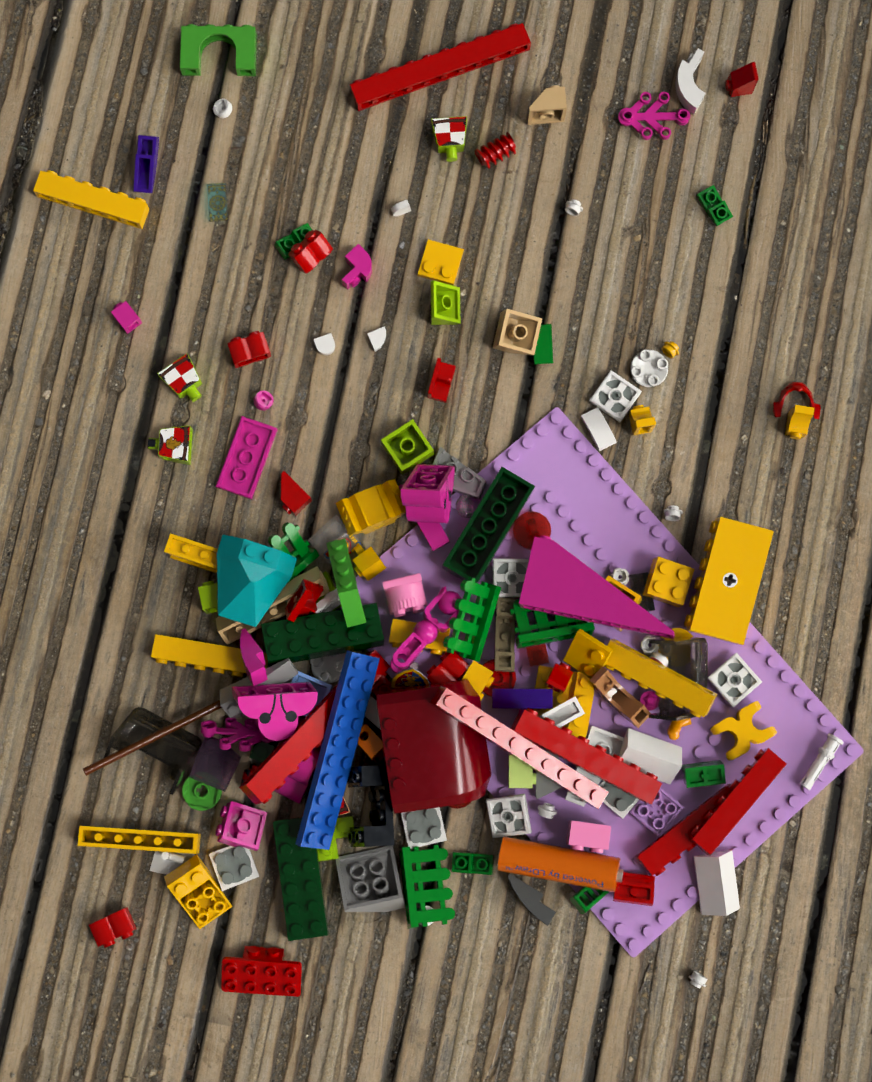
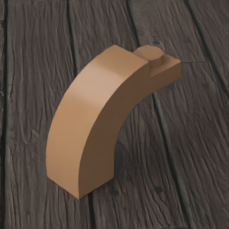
M602 666L590 679L595 690L637 728L651 715L644 704L628 693L605 667Z

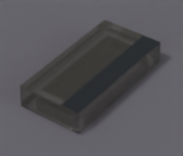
M648 572L629 575L631 590L642 598L639 605L648 612L654 611L653 598L642 595L648 578Z

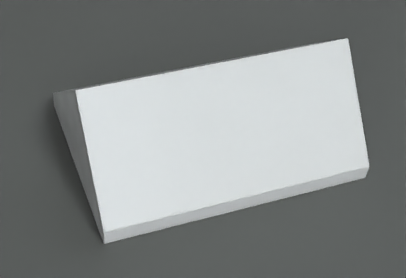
M627 728L618 756L624 759L623 762L627 765L633 763L641 768L640 772L647 774V772L652 773L658 777V781L671 784L682 767V747Z
M732 850L714 852L711 855L693 856L701 915L728 916L740 909Z

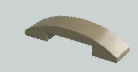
M498 598L496 604L495 671L514 672L515 615H510V609H513L512 605L516 598Z

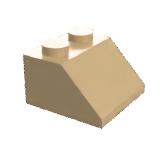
M553 85L546 88L529 107L527 124L564 122L567 110L565 87Z
M505 309L500 313L493 349L514 354L534 355L542 318Z

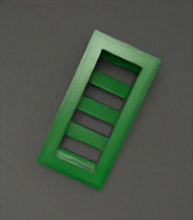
M583 887L569 900L580 914H584L608 894L609 891L595 889L599 894L597 896L591 888ZM584 892L588 893V895L592 898V901L588 899Z

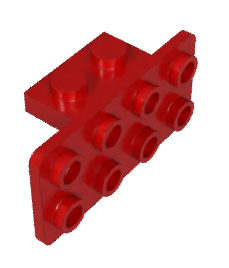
M245 946L242 958L224 957L222 959L221 989L224 992L298 997L301 994L302 964L297 961H283L284 948Z

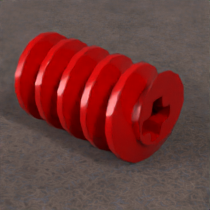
M506 132V136L500 135V140L495 138L493 143H487V147L482 145L480 150L475 149V155L482 166L485 165L490 169V162L497 165V158L501 162L503 161L502 155L510 158V151L515 155L516 146L511 135Z

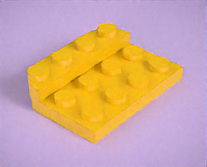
M538 666L534 689H550L544 685L553 669L552 667ZM572 671L573 674L565 691L560 694L553 690V708L576 696L585 714L567 723L564 727L573 731L571 735L577 738L579 735L586 738L594 696V686L587 675ZM532 709V710L538 712V715H537V716L539 717V716H541L542 714H544V713L550 711L551 709Z

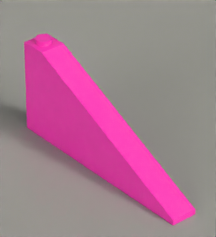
M543 535L540 538L534 537L519 600L521 608L674 639L675 633L672 629L554 540H551L550 537Z

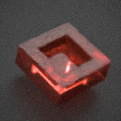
M545 644L526 647L530 667L549 663Z

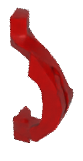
M792 382L781 391L779 401L773 403L774 416L781 417L783 402L789 392L793 390L804 391L809 396V406L814 408V419L820 418V404L814 403L812 392L801 382Z

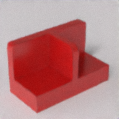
M437 358L428 390L429 399L446 403L456 369L455 365L441 362V358Z
M303 579L285 607L287 620L294 622L297 616H307L310 611L315 613L317 611L316 601L324 590L323 586Z

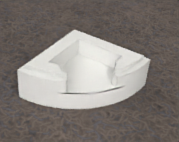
M385 326L367 333L375 352L385 342Z

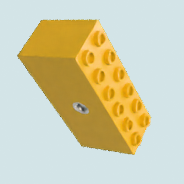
M718 517L710 524L709 532L712 533L711 538L706 540L704 551L707 553L705 558L701 559L699 570L702 571L701 575L695 580L694 588L697 590L696 594L691 596L689 603L691 612L689 615H686L684 626H687V631L737 645H744L774 531ZM728 577V580L731 581L730 584H727L724 578Z

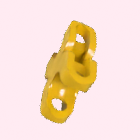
M755 701L738 710L736 714L737 720L733 717H728L710 728L713 735L726 731L734 736V746L726 752L728 761L734 760L748 752L750 742L760 744L777 733L773 726L763 730L756 729L753 726L752 717L761 709L759 701Z

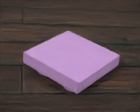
M660 787L652 805L638 800L629 813L660 838L684 807Z

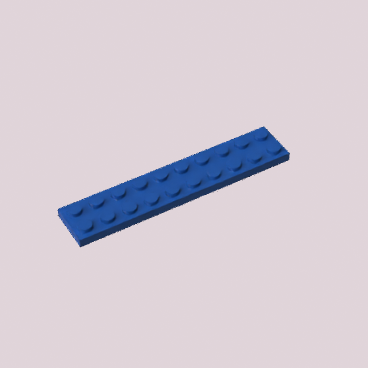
M348 650L346 652L296 840V845L300 847L330 849L380 658Z

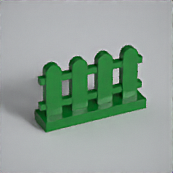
M287 522L282 526L284 535L280 538V536L272 534L268 538V543L271 548L281 550L297 558L292 577L288 581L289 583L320 555L316 549L307 547L310 544L300 536L298 532L300 527ZM287 540L294 549L291 553L284 544Z
M469 577L468 580H463L460 584V589L464 591L463 599L458 598L455 601V609L459 610L457 618L453 617L450 619L449 627L453 629L451 637H445L443 645L448 648V653L454 654L455 650L460 652V657L480 662L501 587L481 581L480 585L475 583V578ZM471 594L477 596L475 603L469 601ZM465 613L471 615L470 622L464 620ZM460 632L466 633L464 641L458 639Z
M520 599L515 600L512 605L513 609H510V615H515L517 624L514 632L515 634L519 633L515 641L517 649L573 639L579 629L590 635L595 630L594 623L592 622L588 623L587 621L573 618L567 619V617L553 615L555 621L548 622L546 613L521 608L519 605ZM527 612H533L536 624H529Z
M433 845V849L419 850V847H413V851H410V847H402L399 849L407 929L419 927L418 923H421L422 927H427V922L441 921L442 925H446L447 920L455 917V911L452 908L445 907V900L451 899L453 892L450 888H443V880L449 879L451 873L449 869L441 868L440 861L448 857V851L444 848H439L438 845ZM435 861V869L421 870V863ZM414 863H415V870H416V871H413V870H412V864H414ZM437 881L438 889H423L424 882ZM414 883H417L418 891H415ZM439 901L440 909L426 910L425 902ZM416 903H419L420 911H417Z

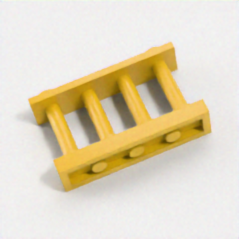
M170 533L164 552L170 554L171 559L217 573V548Z

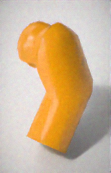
M689 715L671 721L667 729V734L671 740L679 738L682 727L692 724Z

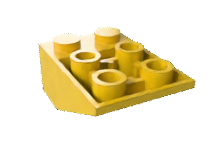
M197 854L164 876L168 889L199 929L232 907L224 892Z

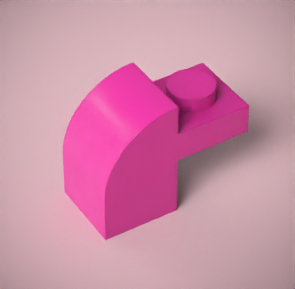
M357 244L345 256L346 263L352 268L342 279V284L347 290L351 286L353 288L357 286L361 281L360 278L367 282L372 274L371 258Z

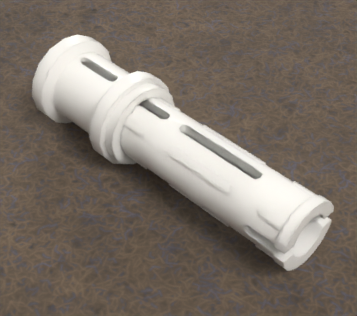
M828 733V738L824 745L819 747V754L799 783L808 790L811 789L828 761L835 757L834 753L839 745L844 743L831 733Z

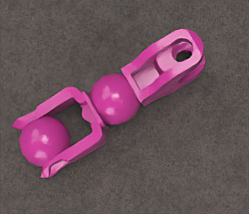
M446 586L441 588L438 595L425 608L423 612L424 620L419 621L415 625L413 633L394 653L390 662L393 672L398 673L408 669L426 645L436 640L439 632L444 633L450 628V619L453 617L457 618L459 610L455 609V601L458 598L462 599L458 593L447 591ZM437 604L442 613L452 615L445 624L439 623L436 618L431 617L430 612ZM401 658V659H403L405 662H404V663H401V662L398 661V659Z

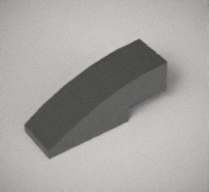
M508 873V880L521 902L536 918L548 926L556 912L539 902L543 894Z

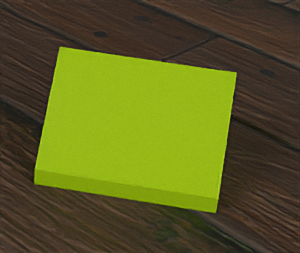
M434 280L431 281V325L461 324L460 287Z

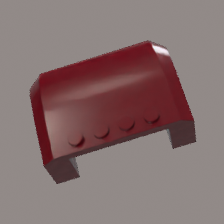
M468 679L380 691L377 694V707L394 814L462 804L485 796L492 775L487 740L430 703L440 686H443L482 710L480 696Z

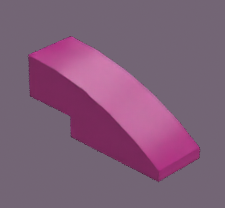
M244 628L241 630L240 636L242 659L249 680L253 686H256L268 680L264 666L266 663L263 651Z

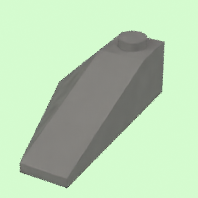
M287 658L266 668L268 680L258 685L288 683L298 674V670L291 660ZM248 677L220 689V705L230 718L244 716L232 696V687L252 685Z

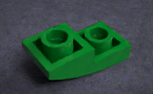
M714 185L696 194L701 205L716 226L733 217L725 200L722 201Z
M308 223L292 230L290 235L275 242L274 246L284 260L290 257L288 254L292 246L296 243H301L305 235L312 231Z
M541 324L534 353V364L553 363L552 324Z
M453 852L452 872L493 875L494 855Z

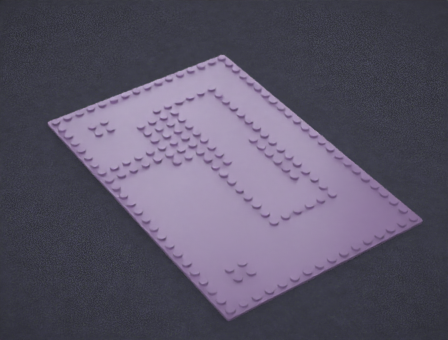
M556 407L478 473L487 482L480 500L457 492L451 496L448 523H440L450 543L432 551L417 525L379 557L386 566L385 570L369 581L364 576L359 577L358 575L355 577L362 605L377 603L384 636V646L367 650L370 652L375 649L390 665L392 657L398 649L392 647V644L389 643L392 620L399 619L418 623L424 620L423 612L413 614V611L406 612V616L394 618V615H390L383 582L420 573L427 606L438 595L441 588L445 586L447 591H454L463 599L464 591L460 589V584L463 580L443 569L442 565L501 467L533 484L535 488L493 559H529L534 537L548 536L604 579L608 575L611 576L616 568L626 569L629 573V582L625 586L641 596L642 601L639 605L670 629L682 628L685 630L687 626H684L686 615H689L691 612V607H689L691 596L696 594L697 590L694 588L695 580L701 575L702 570H699V564L568 417ZM659 556L695 569L684 606L675 607L653 599L655 610L649 611L647 597L642 595L645 587L642 573L648 572L649 574L654 558ZM493 559L478 584L481 585V581L493 585ZM471 594L469 601L475 603L477 596ZM438 604L430 612L431 617L436 618L442 624H445L452 616L442 613ZM496 608L480 662H478L481 665L494 659ZM527 612L529 624H536L533 612ZM465 613L464 620L470 622L471 615ZM546 613L548 622L555 621L553 614ZM594 623L595 630L591 635L605 645H608L610 640L616 639L648 657L650 655L645 654L640 648L643 638L652 636L656 637L658 641L660 640V636L626 629L620 632L612 626ZM751 623L748 626L744 645H737L688 631L696 641L697 651L694 658L683 666L674 667L669 664L666 666L718 694L705 717H696L690 713L688 708L677 707L672 703L673 700L667 697L665 699L659 697L660 703L658 707L649 711L651 715L637 728L616 711L594 688L587 731L588 736L591 726L624 738L627 728L682 747V764L717 760L724 764L726 784L686 788L683 781L684 772L682 767L671 784L661 782V788L684 807L665 832L725 785L731 784L735 779L739 780L743 776L742 770L748 764L752 765L756 760L754 756L760 749L764 751V749L769 748L787 763L715 849L714 852L732 850L734 868L864 752L856 740ZM450 628V634H449V636L451 637V636H452V633H453V629ZM460 632L458 639L464 641L466 633ZM573 639L518 649L515 642L514 671L516 673V682L513 689H534L539 665L553 668L555 663L560 664L562 662L571 667L570 671L580 672L563 661ZM423 649V652L419 654L414 662L418 663V671L427 677L428 674L426 672L433 665L438 666L442 662L440 660L442 656L430 654L431 650ZM737 652L762 683L732 708L709 682L707 677ZM461 657L469 665L473 662V660ZM401 658L398 659V661L401 662V663H404V662H405V661H404L403 659H401ZM391 667L386 671L392 679L397 674L392 671ZM606 668L616 681L638 701L644 692H656L651 688H642L638 685V681L634 679L628 680L620 675L621 672L616 669L612 671ZM482 692L484 694L481 700L482 711L511 728L520 709L492 708V697ZM755 701H759L761 709L752 717L753 726L759 730L773 726L777 733L763 743L753 744L750 742L748 752L734 760L728 761L726 752L734 746V736L726 731L713 735L710 728L728 717H733L737 720L736 714L738 710ZM689 715L692 724L682 727L679 738L671 740L667 734L671 721ZM828 733H831L844 743L839 745L834 753L835 757L828 761L811 789L808 790L799 783L819 754V747L824 745L828 738ZM487 740L492 774L487 790L493 797L525 794L532 830L531 834L526 835L531 841L570 848V845L566 844L569 820L611 826L609 849H603V853L597 854L619 857V869H624L623 872L649 875L635 856L659 837L628 812L622 819L604 803L597 809L587 803L583 807L565 800L568 791L563 788L557 789L539 799L535 797L536 785H533L532 789L508 788V753ZM559 757L561 762L576 770L577 766ZM543 803L552 804L555 806L554 809L557 810V814L554 815L553 819L542 817L538 814V806L543 805ZM696 845L689 852L684 850L680 854L681 858L675 863L669 862L665 865L666 870L660 875L656 876L654 874L653 906L613 901L614 892H609L590 910L631 957H636L699 901L693 856L706 853ZM590 847L583 848V851L590 852ZM569 884L576 893L583 888L582 886ZM591 888L593 892L598 896L599 894L597 893V891ZM584 892L588 899L592 901V898L588 895V893Z

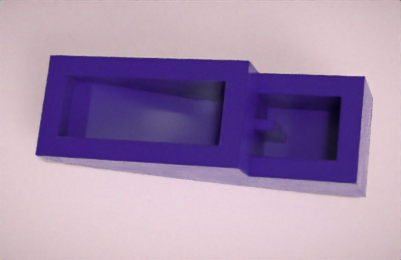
M138 135L133 192L153 193L159 137Z
M492 689V708L553 709V689Z

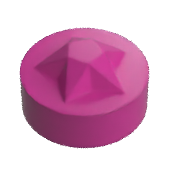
M264 390L259 391L253 400L256 408L263 411L268 410L274 401L273 396Z
M653 691L644 692L639 700L648 711L656 709L660 703L659 696Z

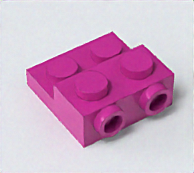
M233 801L227 803L226 806L223 805L220 812V817H223L222 823L218 824L215 835L218 836L217 842L234 847L241 846L254 851L259 850L267 812Z

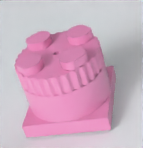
M420 573L383 582L389 613L394 615V618L404 617L406 612L413 611V614L424 612L427 601Z

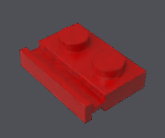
M623 872L622 882H617L615 893H613V901L653 906L655 876Z

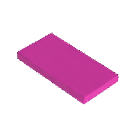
M241 416L216 488L252 500L278 429Z

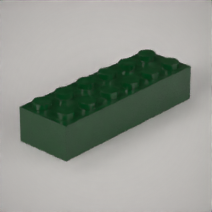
M501 467L443 563L442 568L461 580H468L469 577H473L476 579L475 583H479L533 493L535 486Z
M377 603L362 605L366 623L347 627L342 609L297 617L294 622L286 619L261 624L269 667L287 658L292 663L343 654L347 650L353 652L384 646V636Z
M302 817L273 821L288 941L329 935L317 848L296 845Z

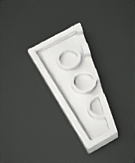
M591 726L587 739L590 740L588 744L594 747L597 744L607 749L606 753L611 756L613 754L619 755L624 740L623 737ZM576 767L575 771L598 785L602 780ZM567 792L565 800L583 807L585 806V802Z

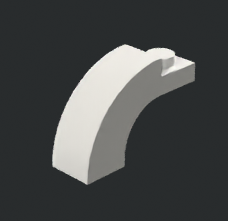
M699 48L695 54H690L687 62L682 60L675 82L678 99L685 109L693 115L705 96V92L696 86L693 79V73L704 55V51Z

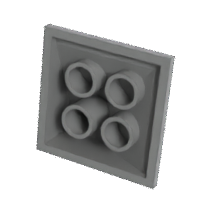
M393 845L340 856L339 859H335L345 912H389L406 908Z

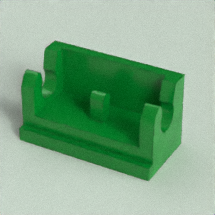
M720 760L682 764V771L684 772L683 781L686 788L726 784L724 764Z

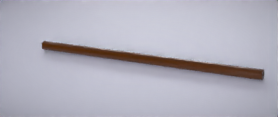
M220 700L83 768L85 775L87 776L222 708Z

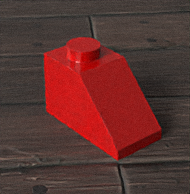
M751 62L730 72L728 79L725 81L726 90L730 92V97L753 93L759 80L756 63Z
M285 471L281 473V501L284 504L282 508L289 515L293 513L297 516L312 499Z
M562 662L560 664L555 663L544 686L562 694L573 674L570 671L571 667Z

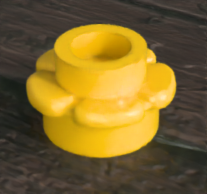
M672 341L664 342L661 350L668 358L672 359L674 356L679 355V347L676 343Z

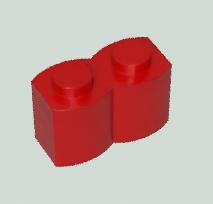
M315 229L314 231H309L301 243L293 245L288 255L300 271L307 274L321 260L326 258L333 248L324 235Z
M254 331L249 333L246 338L235 337L227 343L235 368L271 357L264 332Z
M455 651L454 654L446 652L440 658L442 662L438 666L433 665L426 672L428 674L427 679L431 684L456 681L466 673L470 665Z
M128 907L89 924L97 946L103 945L104 948L115 944L114 940L119 937L124 940L132 936V931L137 929Z

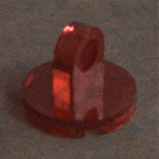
M525 512L514 523V539L518 545L528 550L532 549L534 537L540 538L541 535L550 537L551 535L549 521L538 512Z

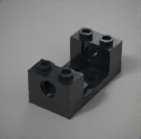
M386 765L351 767L347 781L348 788L370 787L368 794L369 801L371 802L369 819L372 822V826L350 827L348 841L351 847L394 845L393 807Z

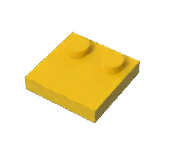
M428 239L418 276L454 286L464 249Z
M579 629L563 661L591 679L602 666L605 667L613 649L582 629Z

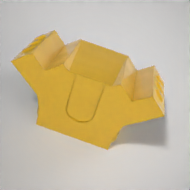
M395 479L375 485L353 494L349 498L336 502L349 536L359 533L368 534L395 523L397 518L406 514V506L402 504L401 491Z

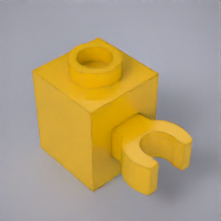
M360 544L354 547L358 554L353 559V562L356 564L354 570L359 577L364 576L369 581L386 569V566L372 547L365 551Z

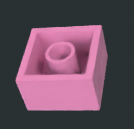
M569 820L566 844L570 845V849L583 851L584 847H590V852L603 853V849H609L611 826Z

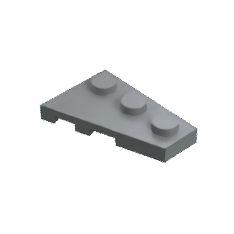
M440 447L433 465L455 466L453 491L480 500L487 484L486 480Z

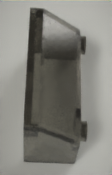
M664 637L649 639V643L659 644V651L662 656L668 657V668L707 688L708 644L705 638L674 637V639ZM667 697L659 701L660 712L649 714V718L672 721L696 717L690 713L688 708L677 707L672 703L673 700Z
M135 708L111 736L104 758L111 755L115 750L119 751L173 723L145 708ZM180 728L138 750L169 765L167 775L174 780L169 794L173 795L186 778L200 752L203 742L198 736Z

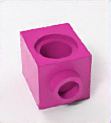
M127 301L118 303L114 306L113 311H111L114 318L127 334L142 324V321Z

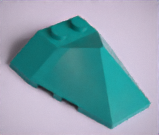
M222 535L216 553L218 616L256 627L292 577L297 558L281 550L247 539Z

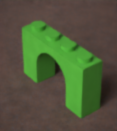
M194 24L181 26L180 70L182 76H201V56L203 50L209 44L216 41L227 42L235 48L237 76H256L257 33L255 27L251 25L236 27L233 25L215 26L211 24L205 26H196Z
M346 539L328 542L326 544L346 625L351 627L366 623Z

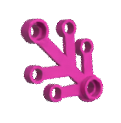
M643 92L640 99L631 108H623L619 112L618 120L624 126H632L641 134L642 139L649 140L653 134L652 129L649 127L644 128L638 122L645 121L659 134L661 139L667 140L671 135L670 128L663 127L657 121L675 120L678 125H686L689 122L690 113L686 109H679L677 112H657L662 105L669 102L670 95L667 92H661L658 100L645 113H637L644 105L649 104L651 101V94ZM647 96L649 100L645 101L642 97ZM661 96L667 97V100H662ZM684 113L686 117L682 118L680 114ZM629 114L631 118L627 119L624 115ZM647 131L650 133V135L645 136L644 132ZM666 131L668 132V135L664 136L662 132Z
M228 717L225 719L226 728L217 727V723L211 720L201 723V733L204 737L211 738L215 734L233 735L220 739L219 748L222 750H229L232 743L240 741L239 750L248 752L251 750V745L261 741L265 743L273 741L261 733L253 719H246L245 726H243L236 718Z

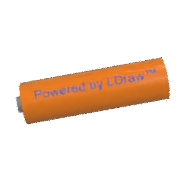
M506 836L503 837L498 855V871L614 893L617 882H622L624 869H619V857Z

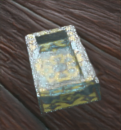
M226 183L207 184L209 221H228Z

